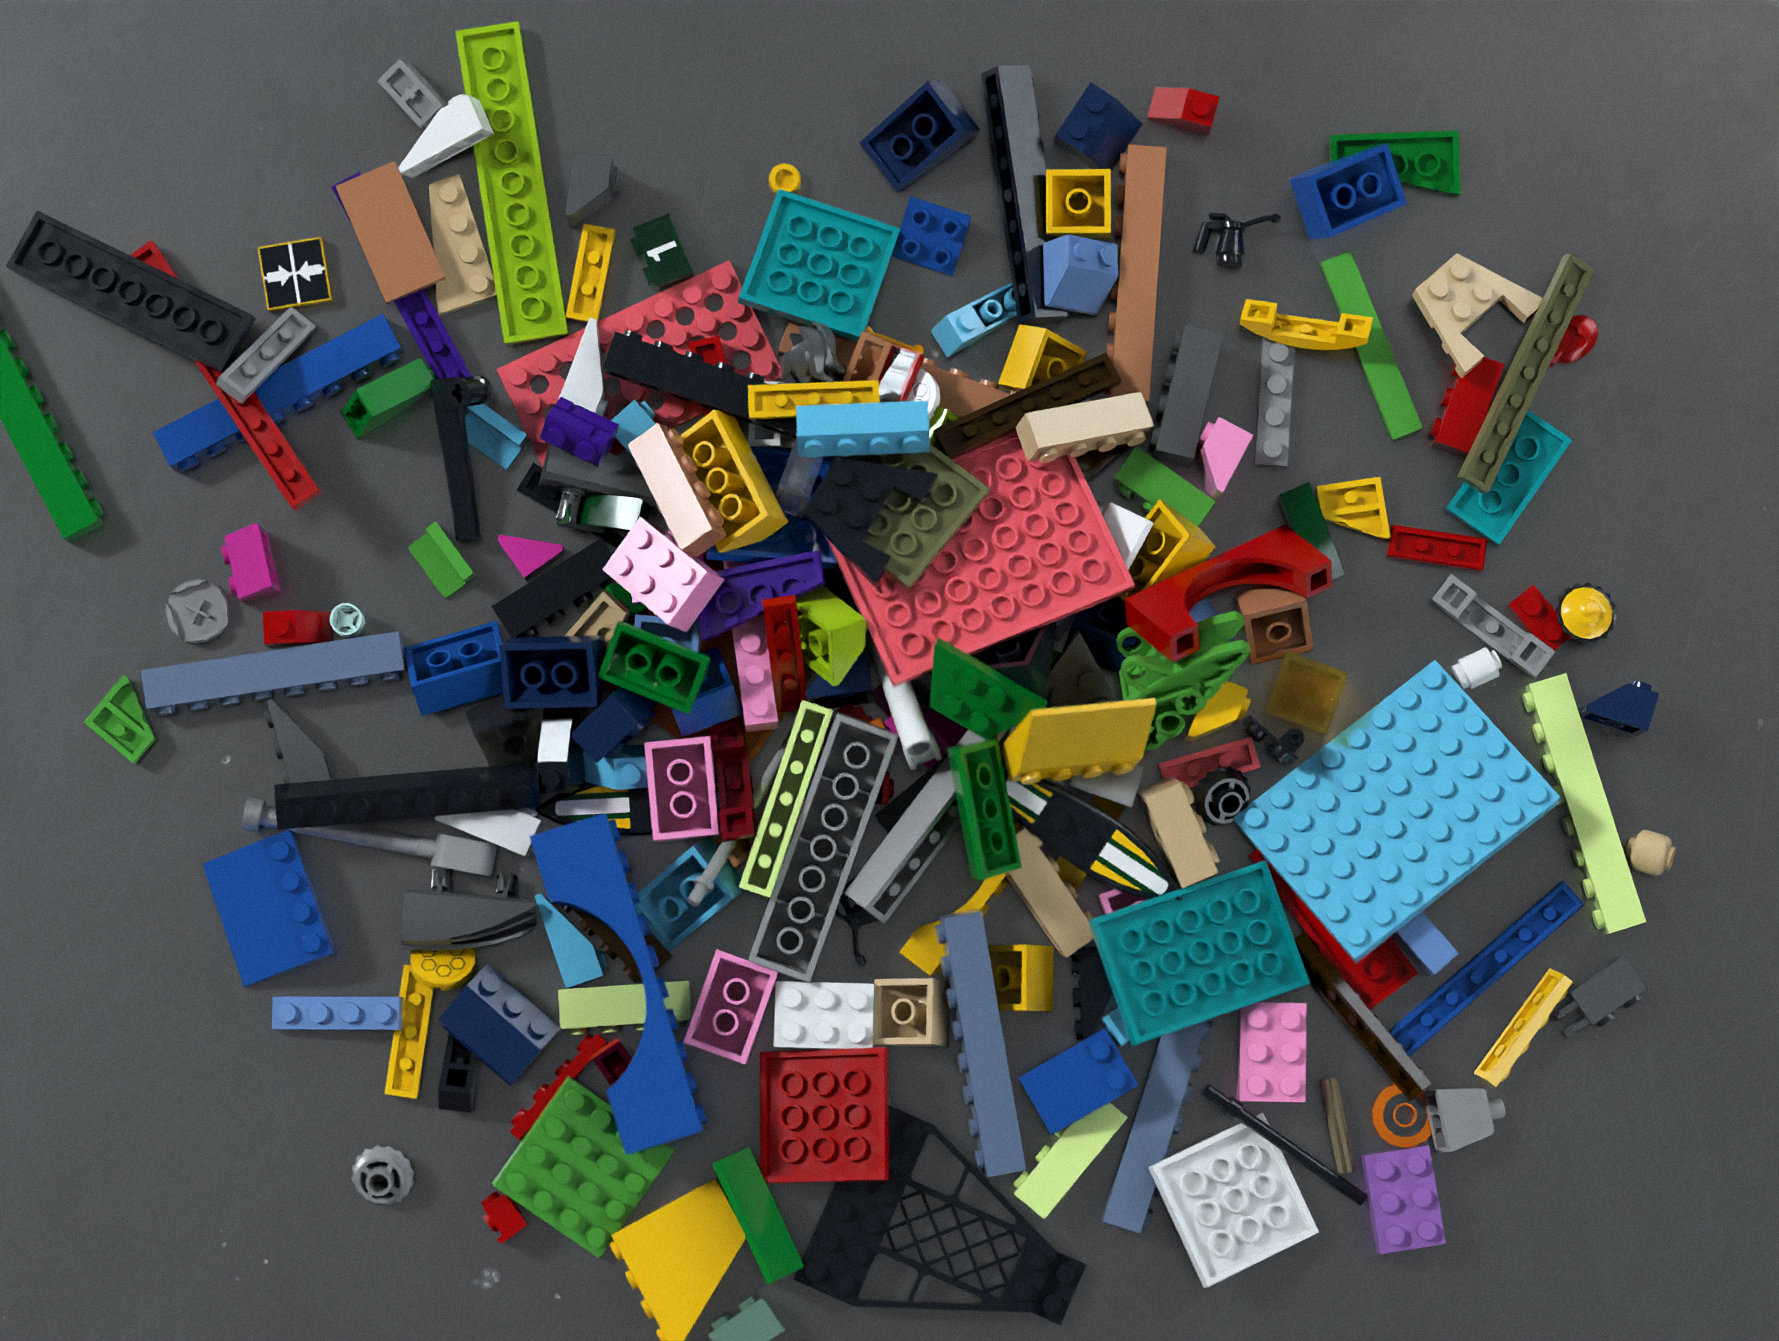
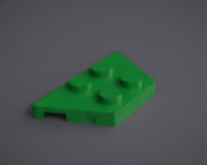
M937 638L933 652L930 707L988 740L1021 723L1031 710L1046 708L1048 701L943 639Z

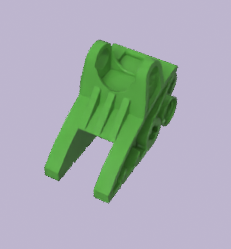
M1232 611L1198 621L1199 650L1173 663L1130 627L1123 629L1118 634L1116 641L1118 650L1126 657L1119 671L1123 701L1155 698L1157 703L1145 750L1157 749L1167 738H1173L1181 734L1185 728L1184 714L1193 715L1201 711L1208 703V700L1222 687L1221 684H1224L1235 672V668H1238L1251 653L1250 645L1245 641L1230 642L1229 640L1245 624L1242 614ZM1130 636L1138 637L1141 640L1135 647H1128L1123 644V641ZM1190 695L1195 696V700L1193 702H1191L1190 699L1188 700V703L1183 701V698L1185 696H1187L1188 698H1190Z

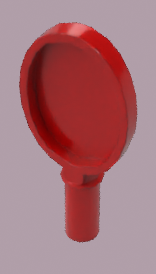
M1584 315L1572 317L1548 369L1553 367V364L1556 362L1559 364L1574 363L1590 352L1598 338V327L1593 319Z

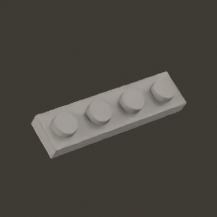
M290 307L219 376L216 385L242 404L313 333L316 325Z
M1264 337L1262 338L1254 466L1286 468L1295 347L1277 343Z

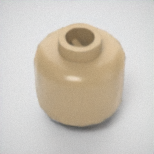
M1642 830L1637 835V838L1630 837L1625 856L1631 857L1630 865L1632 869L1653 876H1659L1664 871H1670L1676 847L1672 846L1669 836L1649 830Z

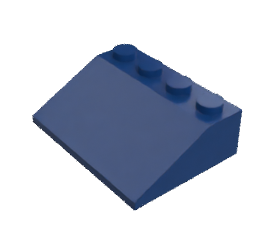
M288 830L202 864L244 987L337 955L295 832Z

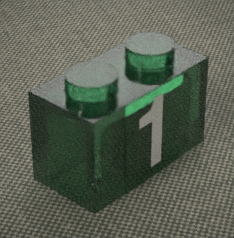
M669 214L633 227L635 237L631 238L630 241L636 256L643 255L647 263V267L642 268L649 286L655 284L658 292H661L694 277Z

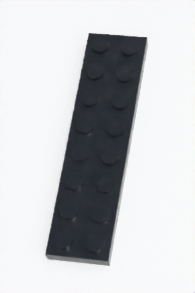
M36 211L6 264V267L11 271L220 373L225 372L230 367L256 320L252 314L39 211Z

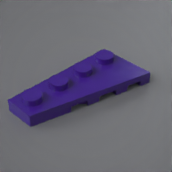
M816 550L715 571L725 580L698 616L701 638L703 641H707L764 614L763 599L795 595L796 599L826 585L821 552Z

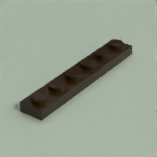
M1104 353L933 430V436L942 453L953 460L1015 432V427L1025 413L1080 403L1120 385L1121 378L1107 353Z
M1304 932L1301 933L1294 940L1310 984L1411 1102L1431 1084L1425 1072L1405 1053L1401 1043L1394 1040L1388 1033L1379 1017L1372 1014L1362 1002L1361 996L1350 988L1341 977L1339 970L1323 956L1318 945L1309 939Z

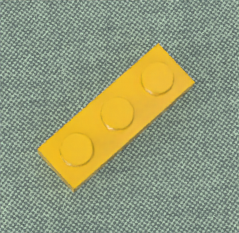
M583 224L565 316L567 320L588 323L589 318L596 319L598 324L616 234L615 229Z

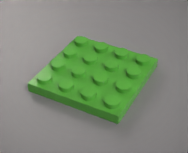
M567 1076L491 1184L581 1247L600 1258L613 1240L611 1235L620 1230L675 1150L667 1144H662L626 1155L611 1105Z

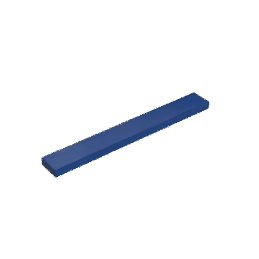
M1562 880L1394 1025L1388 1033L1394 1040L1401 1043L1405 1053L1410 1057L1581 909L1584 903Z

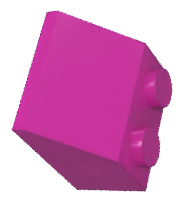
M256 523L224 536L226 545L221 546L225 564H231L233 576L228 577L232 595H238V599L244 603L281 594L267 531Z

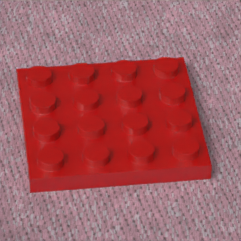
M888 1048L760 1052V1171L766 1184L889 1180Z

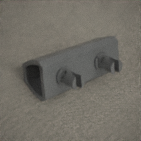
M548 445L539 486L562 492L556 520L561 522L569 507V524H576L581 496H585V493L643 499L651 506V514L663 516L641 471L635 466L608 452L598 467L558 447ZM619 533L621 537H624L626 535Z
M435 868L431 874L430 891L405 889L401 922V949H466L497 944L517 938L533 931L537 926L536 900L515 898L518 877L512 873L507 887H504L503 873L497 875L495 897L450 893L452 871L446 869L443 880L439 883L438 868Z

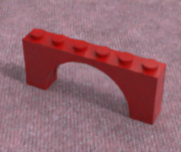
M1284 524L1126 598L1127 625L1173 663L1199 650L1198 623L1193 620L1189 613L1205 596L1234 585L1268 584L1286 588L1307 599L1332 587V562Z

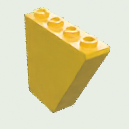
M715 1178L612 1234L611 1236L614 1241L609 1244L618 1261L624 1258L629 1268L625 1275L633 1290L639 1288L645 1299L640 1303L649 1319L655 1317L660 1329L656 1333L660 1341H685L746 1237L721 1184Z

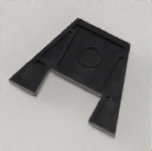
M835 457L804 510V516L876 587L891 561V556L865 543V539L893 491L923 505L938 479V474Z

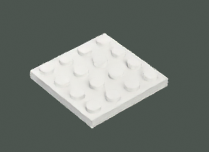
M1264 1113L1255 1115L1269 1125ZM1242 1122L1148 1167L1204 1288L1319 1233L1282 1151Z

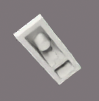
M461 94L451 98L448 101L449 105L438 111L398 167L400 173L414 178L493 135L494 132L480 101L468 94Z
M589 318L560 397L603 417L608 401L604 400L605 388L599 330L596 319Z
M529 808L518 809V811L511 809L436 816L435 818L438 822L526 858L529 857L533 847L530 836L538 834L543 823L536 818L538 812Z

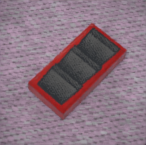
M896 345L892 346L878 379L880 403L907 401L924 360V356L921 353Z

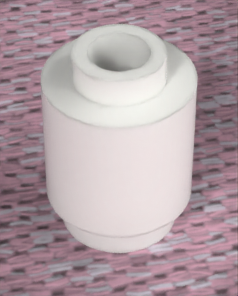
M1486 647L1457 660L1458 664L1451 666L1455 679L1462 690L1468 687L1473 689L1499 677L1498 669L1502 668L1501 661L1495 650L1489 652Z

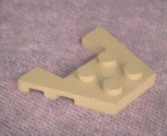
M1457 253L1419 285L1412 294L1431 329L1435 328L1443 342L1441 346L1446 355H1451L1457 365L1455 370L1461 378L1477 366L1484 357L1462 335L1463 332L1499 301L1519 320L1525 323L1537 312L1543 299Z

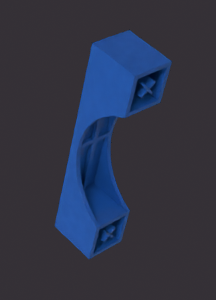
M606 813L530 836L546 893L551 904L564 905L581 910L607 925L630 950L642 976L646 999V1017L641 1041L626 1071L607 1090L625 1154H634L703 1132L701 1125L707 1124L702 1104L695 1105L692 1093L698 1092L692 1072L685 1073L682 1062L687 1061L688 1057L683 1041L676 1042L672 1031L678 1029L673 1009L666 1010L663 999L669 997L663 977L656 978L653 967L659 966L654 946H647L644 936L650 933L644 914L637 915L634 904L640 903L634 882L627 883L625 873L631 870L625 851L618 852L615 842L621 840L615 819L608 820Z

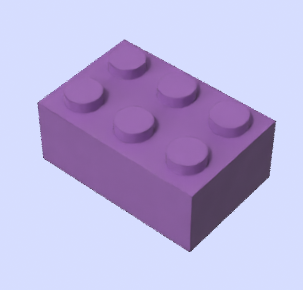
M1429 1145L1360 1155L1376 1252L1385 1254L1446 1244Z

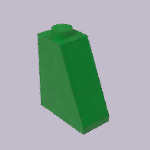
M419 358L356 389L340 413L356 439H359L429 397L432 393L430 380H435V375L431 368L425 366L422 359Z

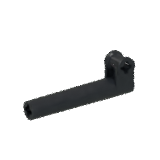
M481 375L430 380L456 541L479 538L482 536L464 407L487 403L491 398L492 388L488 379Z

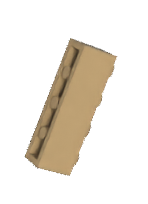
M1142 392L1025 413L1015 428L1027 461L1040 460L1042 463H1047L1064 455L1078 457L1090 450L1098 449L1100 452H1104L1121 444L1127 443L1128 446L1138 445L1146 440V436L1152 430L1154 424Z
M1018 826L1015 828L1022 868L1006 872L1005 875L1058 953L1067 958L1094 939L1088 923L1089 920L1093 919V916L1087 909L1083 911L1080 909L1075 901L1079 896L1069 882L1063 884L1057 875L1061 870L1055 860L1050 855L1045 857L1039 847L1043 845L1042 841L1026 828Z

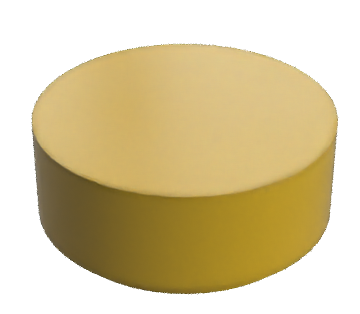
M783 163L771 170L769 186L773 193L777 194L778 189L795 194L800 188V173L793 165Z

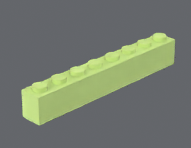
M1564 673L1531 683L1525 687L1526 693L1522 694L1523 702L1527 712H1533L1536 724L1532 725L1533 733L1537 743H1543L1546 755L1542 756L1543 764L1547 774L1552 773L1556 784L1552 788L1561 797V802L1558 805L1562 804L1566 817L1562 818L1563 827L1567 836L1572 835L1576 848L1572 849V854L1577 867L1583 868L1586 879L1582 880L1585 895L1588 899L1592 898L1596 910L1592 911V917L1598 930L1602 929L1605 935L1645 923L1646 919L1567 674Z

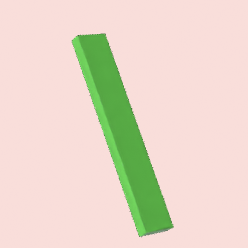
M1351 251L1321 262V269L1340 315L1341 313L1373 317L1368 343L1354 347L1391 440L1395 441L1422 430L1423 426Z

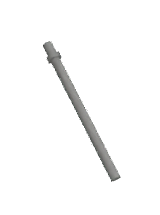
M793 726L753 790L755 812L776 779ZM738 840L722 841L702 876L696 877L694 881L695 887L687 898L689 904L698 907L705 894L712 891L714 879Z

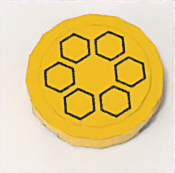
M473 948L412 950L411 971L414 978L424 987L432 989L433 986L440 988V991H449L461 987L470 980L475 968V951Z

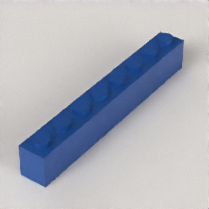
M381 314L278 367L254 392L274 422L278 424L285 419L284 415L294 409L296 412H301L314 404L312 400L323 394L325 397H330L342 390L341 385L350 380H353L354 383L359 382L371 375L370 370L380 365L383 368L393 365L400 360L399 355L403 354L404 351L384 314ZM219 398L152 432L169 466L175 471L180 469L181 472L195 467L199 463L197 459L207 454L213 457L224 452L227 449L226 444L236 439L239 442L246 440Z

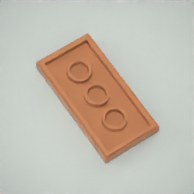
M395 161L335 186L386 304H390L446 279Z

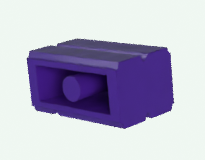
M560 397L547 415L540 439L599 467L614 443L619 424Z

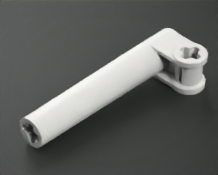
M867 630L865 636L911 771L915 770L917 765L929 760H941L942 756L933 733L930 732L925 722L911 682L909 681L893 688Z

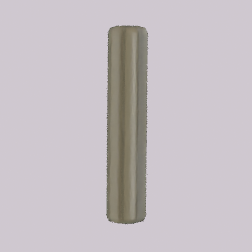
M1335 1077L1321 1080L1320 1085L1337 1172L1339 1174L1352 1173L1355 1171V1164L1339 1082Z

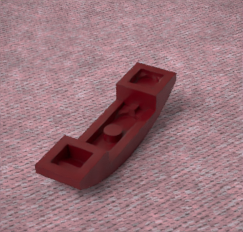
M741 717L732 718L710 726L712 752L716 760L721 807L719 818L723 842L755 837L756 832L753 783L743 720Z

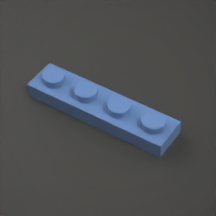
M273 997L272 1029L402 1030L403 997Z

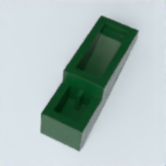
M1305 483L1279 494L1277 499L1290 529L1331 560L1332 580L1344 576L1335 545L1310 483Z
M585 493V496H581L576 524H569L568 507L562 521L557 520L556 525L618 536V533L628 534L640 517L648 520L651 506L645 500L638 498Z

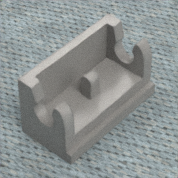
M399 59L377 80L420 128L423 126L428 127L438 111L448 105L409 61Z

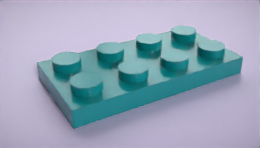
M1528 410L1489 492L1481 494L1466 483H1463L1445 510L1493 544L1499 546L1570 445L1572 439Z

